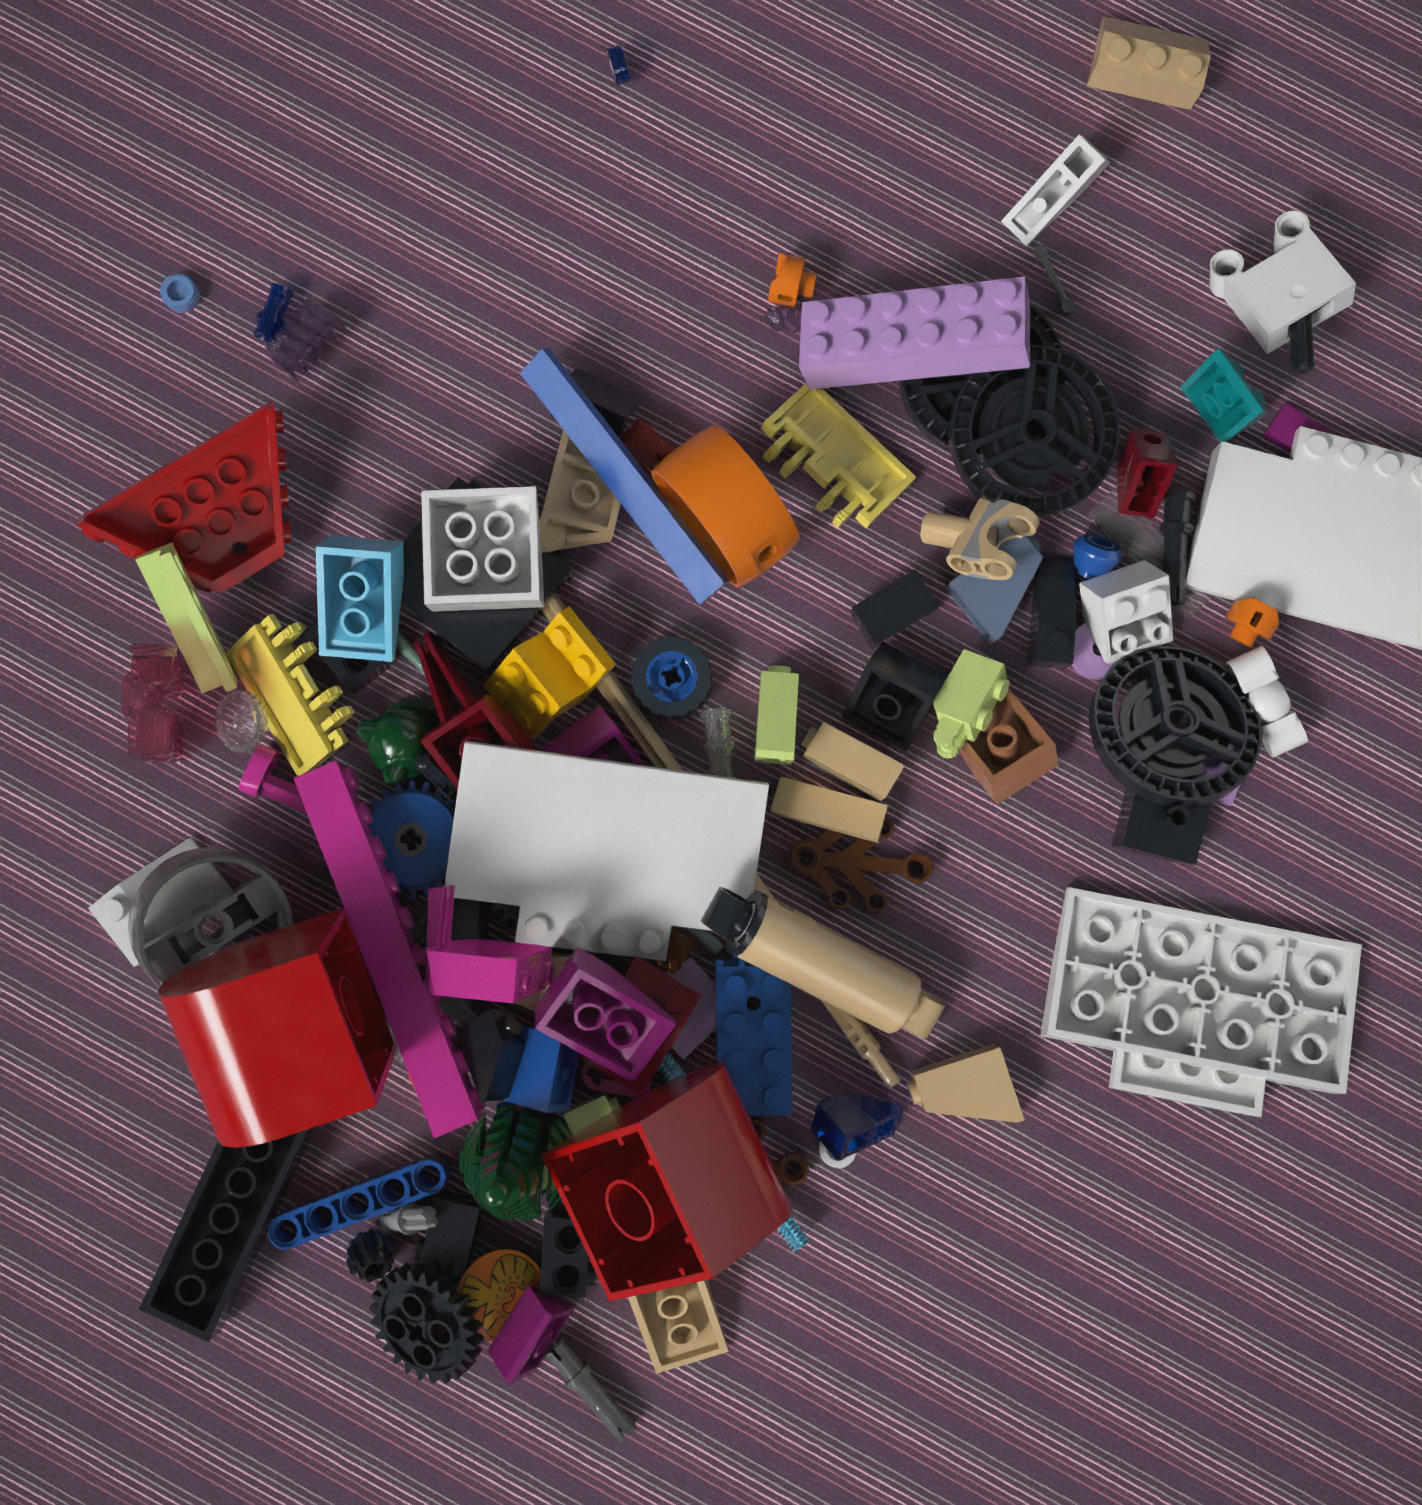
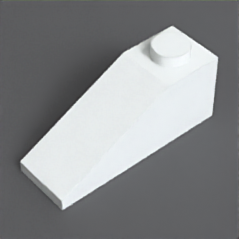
M1078 135L1001 222L1025 246H1028L1092 184L1111 162L1085 137Z

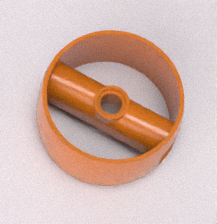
M711 425L693 435L668 454L651 471L658 489L730 580L729 582L737 588H741L760 577L786 557L800 542L798 529L773 486L743 448L717 425Z

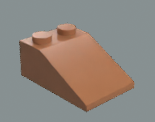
M1008 689L1005 698L1002 701L998 700L993 708V715L988 728L985 731H980L975 742L966 740L961 750H958L976 779L996 804L1004 801L1059 765L1055 743L1010 689ZM933 705L932 708H931V710H932V712L934 713V715H935L936 718H937V715H936V712H935V708H934V705Z

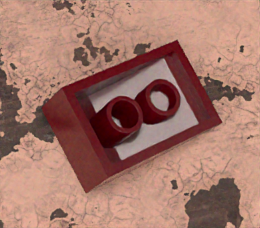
M636 956L624 978L674 1018L676 1026L634 1082L581 1053L579 1059L642 1096L702 995Z

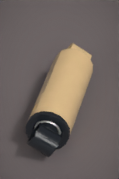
M719 887L701 919L705 926L727 938L726 952L888 1034H892L903 1027L913 1034L927 1039L946 1007L940 1000L921 990V980L912 971L816 922V920L780 903L761 891L756 890L745 899L727 888Z

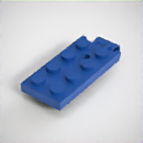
M732 955V960L715 959L716 1064L724 1063L749 1116L793 1114L791 984ZM757 996L760 999V1006L757 1009L752 1010L747 1007L746 1002L749 997Z

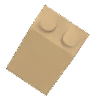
M708 1280L628 1297L656 1374L729 1352Z

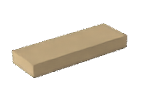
M780 776L770 812L776 816L878 843L888 805Z

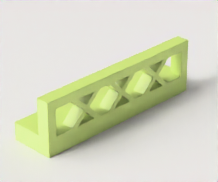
M173 543L136 556L135 560L201 693L222 685L226 692L236 689L237 674L228 659Z

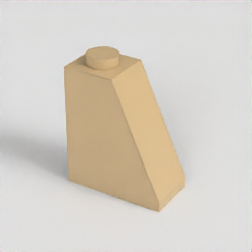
M825 722L821 724L819 729L812 726L801 743V746L806 748L802 757L877 802L886 798L905 766Z
M994 1043L910 1071L913 1081L908 1082L907 1087L914 1105L920 1103L925 1112L1015 1123L1025 1120L1001 1048Z

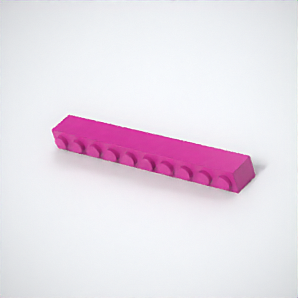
M333 761L293 778L433 1137H439L484 1116L482 1109L486 1107L485 1101H480L476 1087H472L467 1074L470 1070L463 1049L458 1051L453 1036L457 1035L455 1024L450 1014L444 1015L439 1003L443 996L431 994L426 990V987L421 986L425 980L426 968H424L423 963L413 958V954L416 950L424 947L421 942H415L410 930L415 927L412 915L406 906L401 907L397 897V893L401 892L400 885L395 874L392 871L388 872L383 858L387 857V853L381 839L378 836H373L369 826L373 822L369 807L364 801L361 803L355 790L359 788V782L354 770L351 767L346 768V765Z

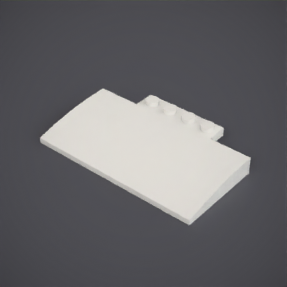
M1302 426L1295 431L1289 459L1222 441L1211 454L1186 565L1185 588L1234 601L1253 597L1283 614L1422 650V458Z
M465 741L445 886L455 885L454 898L520 906L515 942L574 950L578 947L590 952L630 957L637 956L639 958L666 961L671 926L713 931L705 926L701 919L719 887L727 888L745 899L753 893L769 784L759 781Z
M1068 887L1066 888L1040 1036L1113 1050L1109 1088L1253 1117L1262 1116L1266 1081L1331 1094H1346L1362 944Z

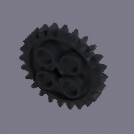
M407 1262L400 1268L395 1267L377 1283L376 1287L378 1289L371 1294L375 1302L369 1307V1310L376 1314V1316L370 1322L381 1329L375 1337L377 1339H385L387 1342L383 1351H393L395 1353L393 1358L394 1364L402 1360L405 1363V1373L408 1374L412 1369H415L420 1381L428 1374L432 1384H435L440 1378L445 1384L452 1378L458 1380L477 1361L476 1358L482 1352L479 1344L484 1340V1336L477 1331L483 1326V1322L473 1319V1316L479 1309L478 1307H468L466 1302L471 1295L469 1293L460 1295L458 1292L460 1287L459 1281L451 1285L448 1283V1273L446 1271L438 1277L436 1276L434 1265H431L424 1271L421 1262H417L412 1268Z

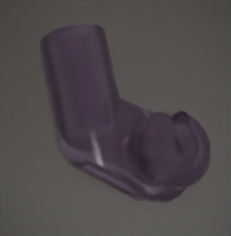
M805 298L802 302H809L815 300L811 298ZM802 302L796 309L770 307L765 314L766 323L776 331L791 333L800 331Z

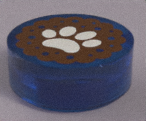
M616 45L606 48L608 62L616 86L628 83L630 75L622 47Z

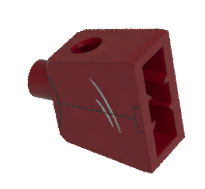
M1137 428L1130 432L1116 469L1119 514L1155 518L1178 466L1168 434L1149 431L1145 428ZM1143 483V486L1138 488V484Z

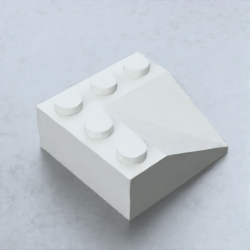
M536 486L421 491L424 604L432 612L544 607L543 565Z

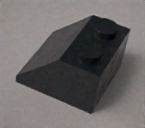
M882 641L867 662L842 716L907 752L948 676Z

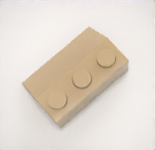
M1103 16L1087 86L1191 110L1203 91L1211 57L1208 40Z

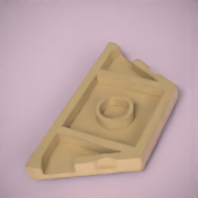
M564 430L539 521L542 553L611 542L621 505Z

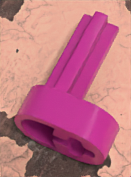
M259 744L250 758L238 790L255 798L264 795L307 814L297 786L271 775L277 763L279 752Z

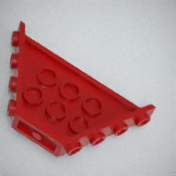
M273 400L81 515L76 526L83 529L82 533L94 541L103 543L104 540L118 545L120 552L133 559H136L138 555L173 543L193 586L207 593L214 590L222 594L284 556V544L291 543L290 521H282L281 507H289L287 485H280L279 471H286L285 448H277L276 433H284L282 410H275ZM235 542H243L246 544L247 550L242 554H237L232 550V546Z

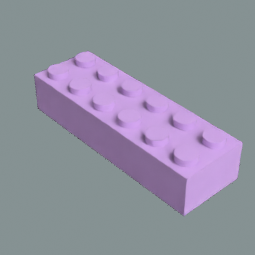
M1025 276L802 302L799 369L809 389L1030 368V299Z

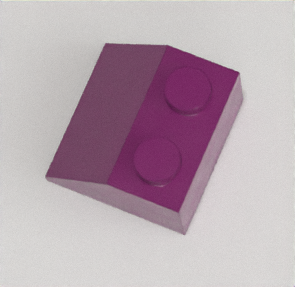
M601 705L541 748L544 752L645 766Z

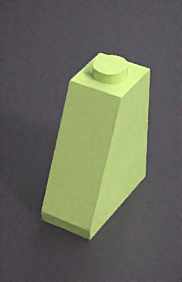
M774 665L769 666V671L761 672L754 762L791 765L794 761L799 674L791 673V667Z

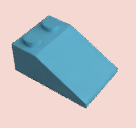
M329 535L316 546L319 655L393 662L395 660L404 580L403 541Z

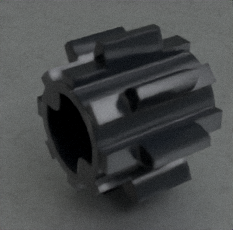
M369 1229V1231L363 1233L359 1232L353 1240L349 1241V1248L346 1249L349 1257L346 1262L351 1275L358 1274L360 1280L365 1279L366 1282H372V1280L376 1279L380 1280L384 1278L387 1272L391 1271V1264L394 1263L392 1253L395 1250L389 1236L383 1238L381 1233L375 1232L374 1229Z

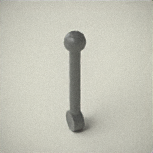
M1038 245L1034 249V256L1037 259H1041L1061 301V313L1069 315L1075 309V302L1067 298L1047 257L1048 248L1045 245Z

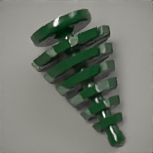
M507 1101L497 1104L496 1115L486 1130L485 1110L484 1116L478 1119L467 1133L465 1148H460L459 1171L464 1173V1184L475 1201L483 1210L486 1207L494 1217L513 1222L514 1217H517L521 1222L541 1218V1196L546 1193L547 1204L549 1202V1208L553 1212L562 1199L541 1155L571 1137L572 1134L557 1113H554L552 1120L542 1111L524 1106L523 1109L517 1110V1104Z

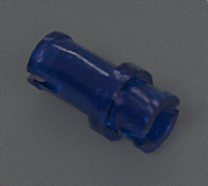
M277 283L271 284L263 311L257 313L255 320L258 324L253 333L258 339H261L263 335V341L270 344L276 343L278 333L283 332L286 323L283 319L290 300L294 295L293 291L289 288L282 292L284 286Z

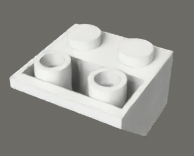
M1146 560L1079 583L1083 617L1107 664L1118 661L1137 650L1160 646L1173 641L1169 575Z

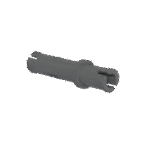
M563 1338L558 1339L555 1342L557 1345L554 1346L552 1344L546 1350L544 1356L550 1360L565 1378L564 1384L569 1390L574 1389L613 1434L618 1443L625 1440L623 1434L626 1433L629 1436L636 1428V1423L628 1417L593 1376L588 1362L582 1363L565 1343V1340Z

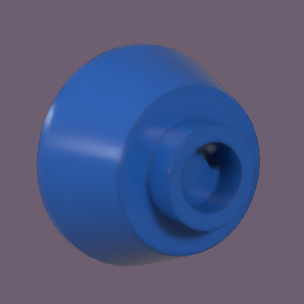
M1086 533L1076 538L1073 543V563L1078 568V573L1088 579L1111 572L1123 557L1118 544L1100 535Z

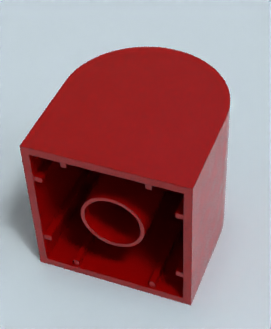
M344 908L225 948L184 968L159 987L157 991L215 1135L221 1145L237 1148L263 1144L377 1106L397 1051V1045Z
M724 1063L709 1065L685 1074L627 1102L541 1155L609 1301L713 1279L779 1228L793 1211L791 1203Z

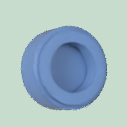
M170 275L161 285V298L174 312L187 313L193 310L200 300L198 286L187 275Z

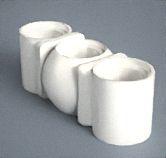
M1263 646L1226 662L1228 670L1238 679L1241 692L1243 694L1249 693L1247 702L1253 711L1256 710L1258 712L1261 722L1262 743L1272 758L1308 742L1306 732L1296 712L1291 710L1292 706L1283 685L1277 680L1279 676L1276 673L1275 666Z

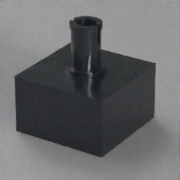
M1126 788L1112 847L1180 865H1196L1211 804L1199 807L1166 806L1144 799Z

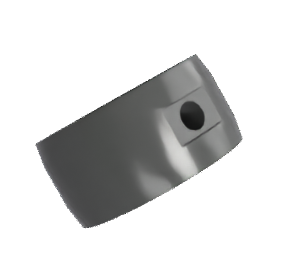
M203 847L184 851L165 860L145 878L133 899L128 929L131 947L138 963L147 977L159 988L166 980L179 971L204 958L273 913H275L273 931L293 925L290 903L283 887L265 867L238 851L219 847ZM208 862L236 863L251 868L258 873V875L213 903L199 906L192 912L190 917L143 945V925L147 910L162 886L178 873L195 865ZM219 917L221 925L215 933H202V924L207 918Z

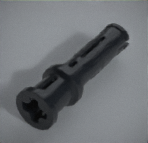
M1168 491L1162 500L1164 503L1163 523L1159 525V531L1165 537L1163 572L1169 575L1171 605H1183L1186 603L1187 537L1191 535L1194 529V525L1190 523L1191 503L1195 501V494L1188 491Z

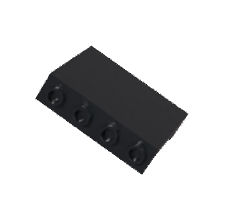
M458 476L447 490L481 489L482 487L472 479L467 484ZM421 520L403 541L404 580L401 603L491 676L499 667L497 661L543 607L432 612L424 604ZM559 550L552 553H542L544 606L567 578L572 580L575 577L572 569L569 568L572 562Z

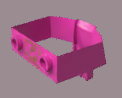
M455 885L428 889L426 948L416 950L413 958L423 963L424 968H426L425 980L421 986L426 987L429 993L439 996L515 1003L548 988V985L552 983L554 976V963L551 961L552 947L485 939L451 941ZM497 957H518V958H514V959H504V958H497Z

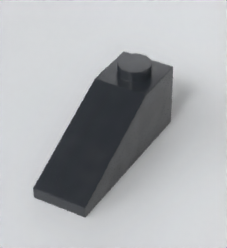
M1043 558L1035 572L1027 666L1065 669L1073 664L1075 647L1073 560Z

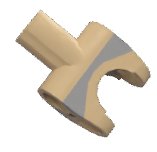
M980 498L969 518L934 511L928 512L921 523L920 536L923 543L952 548L946 561L954 571L981 579L1007 580L1011 578L1016 570L1017 563L1012 556L998 550L999 546L1009 539L1034 535L1040 522L1037 515L1025 506L1002 499L992 503Z

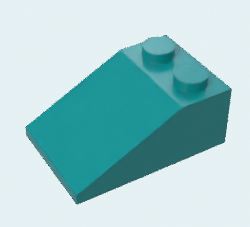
M1221 349L1213 352L1180 387L1220 443L1222 441L1228 442L1269 412L1265 406L1266 403L1262 394L1257 389L1252 388L1245 379L1242 366Z

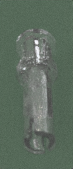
M717 708L700 712V719L704 720L706 736L703 750H705L706 754H709L711 775L733 778L731 752L734 751L736 744L735 740L731 739L729 718L733 716L732 709Z

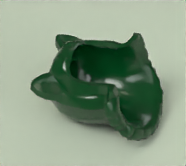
M408 698L405 702L393 703L392 707H387L384 713L376 719L360 722L356 732L364 741L368 742L369 756L378 769L383 770V778L386 783H397L406 777L414 778L422 783L430 781L414 768V762L421 753L428 751L420 741L423 735L441 723L433 701L427 702L425 698Z

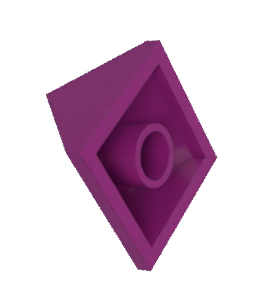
M527 1285L487 1350L504 1380L512 1384L536 1372L545 1357L544 1353L554 1343L573 1312L574 1305L556 1296L540 1295V1289Z

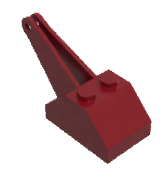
M431 631L423 635L426 643L420 638L413 641L441 722L424 734L420 741L457 790L465 741L537 750L533 741L512 713L486 693L476 698L449 659L438 638ZM446 679L463 705V709L459 710Z

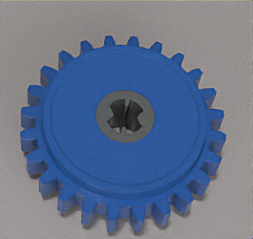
M411 780L407 790L402 783L398 782L395 783V793L392 794L391 791L384 788L381 790L383 800L380 801L376 798L369 800L374 807L370 811L373 822L369 826L373 836H378L385 847L387 857L383 858L387 871H392L398 880L401 892L397 893L399 898L404 897L407 890L410 891L411 899H418L420 890H423L426 897H428L429 888L445 886L455 813L453 806L455 804L448 798L444 799L439 789L432 793V783L429 782L424 783L422 790L419 789L417 781ZM415 830L416 835L422 836L421 844H415L417 847L415 850L412 844H407V836H413L411 832Z

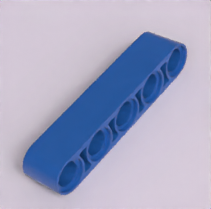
M429 1154L290 1207L270 1223L268 1228L269 1240L279 1249H290L435 1194L450 1179L452 1172L451 1164L443 1155ZM432 1165L438 1168L441 1176L440 1181H428L423 1173L424 1166ZM389 1179H398L403 1183L405 1188L404 1195L397 1196L391 1193L388 1187ZM359 1192L366 1195L369 1200L368 1209H360L354 1204V1193ZM319 1206H325L333 1213L332 1222L327 1223L320 1219L318 1216ZM283 1220H290L296 1225V1236H290L285 1233L282 1225Z

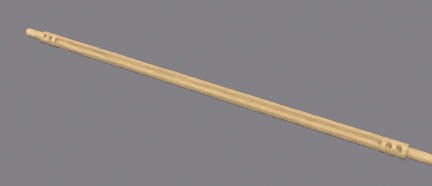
M555 593L541 610L551 623L556 615L564 610L566 606ZM611 670L596 686L653 767L683 771ZM756 873L753 892L756 890L761 891L774 898ZM821 1000L862 1059H868L888 1089L895 1086L900 1081V1078L879 1051L881 1046L865 1023L853 1015Z

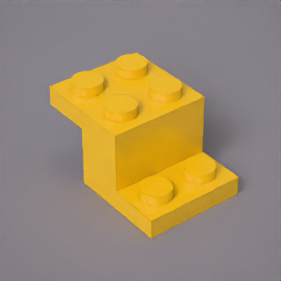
M569 606L560 611L543 632L513 648L483 686L489 692L492 699L513 714L530 739L534 740L555 718L582 702L614 668L616 663Z

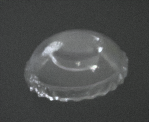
M233 690L228 692L226 696L222 697V701L218 703L219 707L216 709L215 726L218 729L217 734L221 737V742L225 743V747H229L231 751H236V753L249 752L258 747L266 735L268 729L266 709L256 695H252L250 691Z

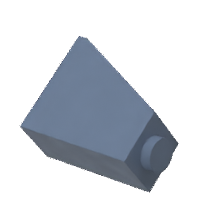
M1032 535L1009 539L998 548V550L1012 556L1017 563V568L1011 578L1007 580H992L960 574L945 588L989 645H992L1003 636L1043 559L1039 553L1041 548Z

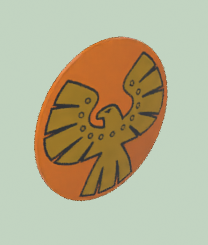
M500 1249L486 1253L467 1268L460 1280L458 1292L460 1295L467 1293L471 1295L466 1302L468 1307H478L479 1311L473 1316V1319L483 1322V1326L477 1332L483 1335L486 1341H493L527 1285L540 1289V1268L534 1260L520 1251Z

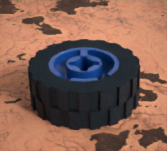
M671 636V638L665 639L661 637L653 643H648L645 649L636 656L635 664L632 665L631 684L639 703L652 715L655 714L662 719L673 718V720L684 716L688 717L697 709H700L706 699H708L712 686L710 661L707 655H704L702 649L698 645L692 644L690 640L686 638L684 640L678 639V636ZM669 672L677 673L679 682L671 684V686L668 685L665 680L666 674Z

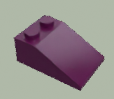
M578 947L535 1005V1029L631 1082H634L676 1026L674 1018L615 969Z

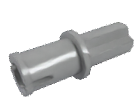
M406 1204L401 1206V1208L385 1212L386 1215L390 1216H381L380 1224L383 1230L388 1233L401 1232L405 1235H414L419 1230H426L437 1225L438 1219L435 1217L437 1210L432 1206L419 1207L416 1204Z

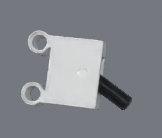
M1288 211L1280 215L1275 222L1274 255L1243 272L1244 259L1237 251L1231 249L1222 250L1212 257L1210 261V290L1215 296L1223 298L1267 354L1290 341L1291 370L1299 374H1306L1307 371L1313 370L1315 366L1313 327L1353 304L1356 283L1309 228L1310 221L1303 212Z

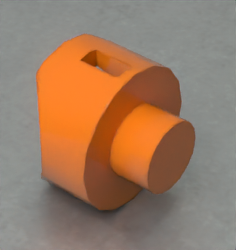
M778 253L775 272L777 277L771 282L768 302L795 308L798 296L812 299L817 274L804 271L806 258Z
M1253 597L1233 602L1225 616V619L1235 624L1229 637L1252 648L1258 636L1270 641L1279 626L1277 610ZM1254 614H1256L1257 616L1255 617L1253 623L1250 625L1252 617L1254 616Z

